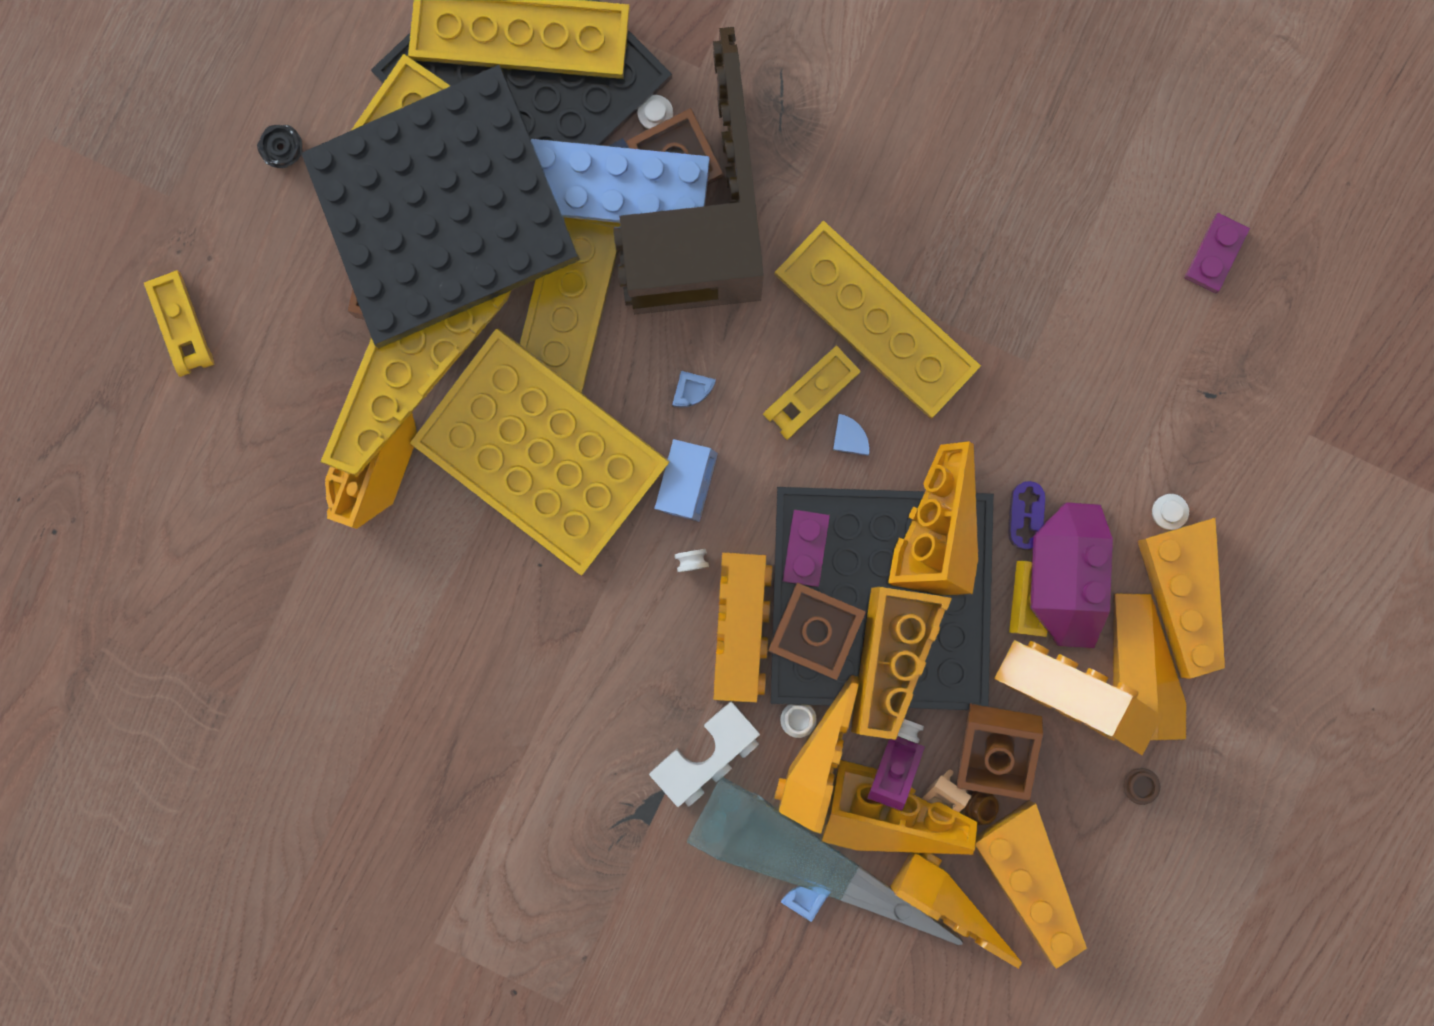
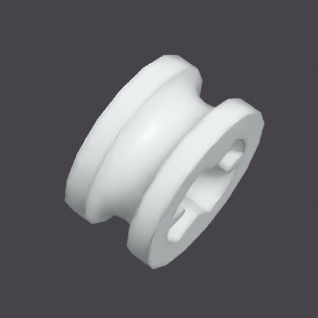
M706 549L675 554V559L680 561L677 571L685 572L709 567V563L704 560V555L707 554Z
M904 719L897 736L919 743L920 739L917 737V733L921 730L923 731L924 726Z

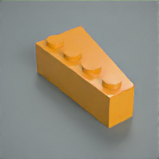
M1216 517L1138 540L1140 552L1180 678L1191 679L1224 669L1225 658Z
M1029 800L977 834L975 849L1048 961L1057 969L1086 950L1087 947L1036 803Z

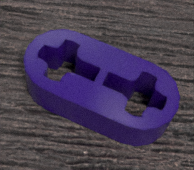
M1026 481L1017 485L1013 489L1010 498L1008 536L1011 544L1021 550L1033 548V537L1029 538L1027 544L1022 543V537L1016 536V530L1022 529L1024 526V518H1029L1028 528L1030 531H1034L1035 534L1044 525L1045 492L1036 482ZM1026 488H1030L1031 494L1037 496V501L1030 504L1029 513H1025V502L1019 500L1018 497L1019 494L1025 493Z

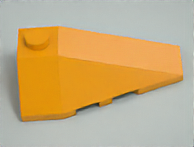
M970 441L941 444L923 483L926 491L918 508L913 507L908 518L912 519L906 536L904 539L899 537L894 548L888 583L893 586L939 595L973 594L978 564L974 444Z
M1114 594L1113 687L1116 688L1118 682H1121L1137 690L1139 694L1136 698L1163 716L1151 740L1186 739V700L1151 594Z
M855 675L849 677L790 765L786 779L779 777L774 799L780 800L779 812L820 834L822 833L834 787L833 771L840 763L844 743L842 737L844 733H847L859 686V678Z
M840 760L826 814L822 842L857 851L973 855L977 832L976 821L940 802L931 804L914 795L916 790L913 788L909 791L902 811L868 799L878 770Z
M910 852L890 885L894 894L938 921L941 918L944 920L943 923L955 932L967 938L970 936L975 940V943L1019 969L1022 964L1021 960L950 875L939 866L942 859L932 853L919 854Z

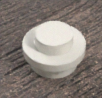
M652 95L638 108L639 121L646 129H650L673 117L671 103L661 95Z
M1166 494L1155 501L1152 508V516L1156 524L1161 528L1174 530L1186 523L1189 516V508L1186 501L1179 495Z
M788 704L783 709L780 717L783 730L795 738L809 735L814 730L817 721L815 711L810 705Z

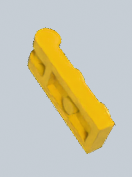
M176 270L144 282L178 376L188 375L191 373V369L199 366L206 368L214 365L212 353L207 346L181 273ZM193 344L196 353L185 356L181 347Z
M836 345L775 401L763 415L769 422L773 420L782 429L781 435L786 440H789L857 377L861 371ZM790 403L799 411V414L793 420L783 411Z

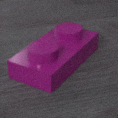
M1217 213L1184 278L1215 294L1218 293L1250 228Z
M793 510L782 582L819 587L830 515Z
M898 736L896 740L889 739L868 799L902 811L925 746Z

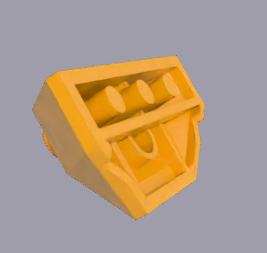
M412 413L358 477L333 467L329 468L325 479L326 500L329 507L327 519L358 529L394 503L414 448L410 442L417 434Z

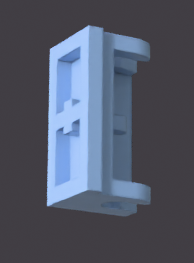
M673 439L668 456L670 462L665 468L654 509L700 522L718 453L708 447Z

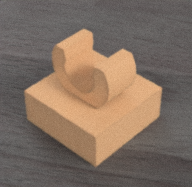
M950 769L927 788L922 799L931 804L940 802L960 812L967 805L971 795L966 793L967 789L957 788L950 781V777L953 775V771Z

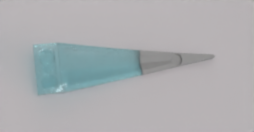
M722 776L686 841L688 844L717 860L844 901L954 944H963L960 936L896 896L886 884L829 844L822 842V839L808 829L781 814L778 808L755 792L754 794Z

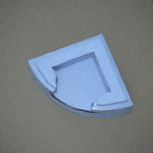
M681 371L672 406L684 408L700 403L711 393L716 379Z
M839 414L833 451L868 456L869 442L863 428L852 418Z
M806 884L811 886L796 887L797 889L789 891L782 898L781 903L812 922L831 890L815 884Z

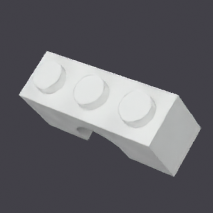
M732 701L704 724V727L715 740V751L709 759L703 762H692L676 749L649 773L651 778L677 807L684 802L688 807L705 793L701 787L709 779L712 778L715 782L719 781L732 769L728 763L736 755L739 754L744 758L759 745L755 739L760 733Z

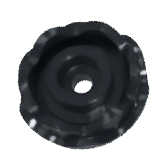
M271 125L262 133L257 149L264 162L269 166L287 168L299 160L303 150V143L301 137L292 126ZM280 144L284 145V148L282 150L278 149V146Z

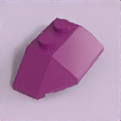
M1063 503L1058 511L1033 536L1030 608L1053 637L1052 639L1057 646L1095 648L1110 613L1113 538L1101 505Z

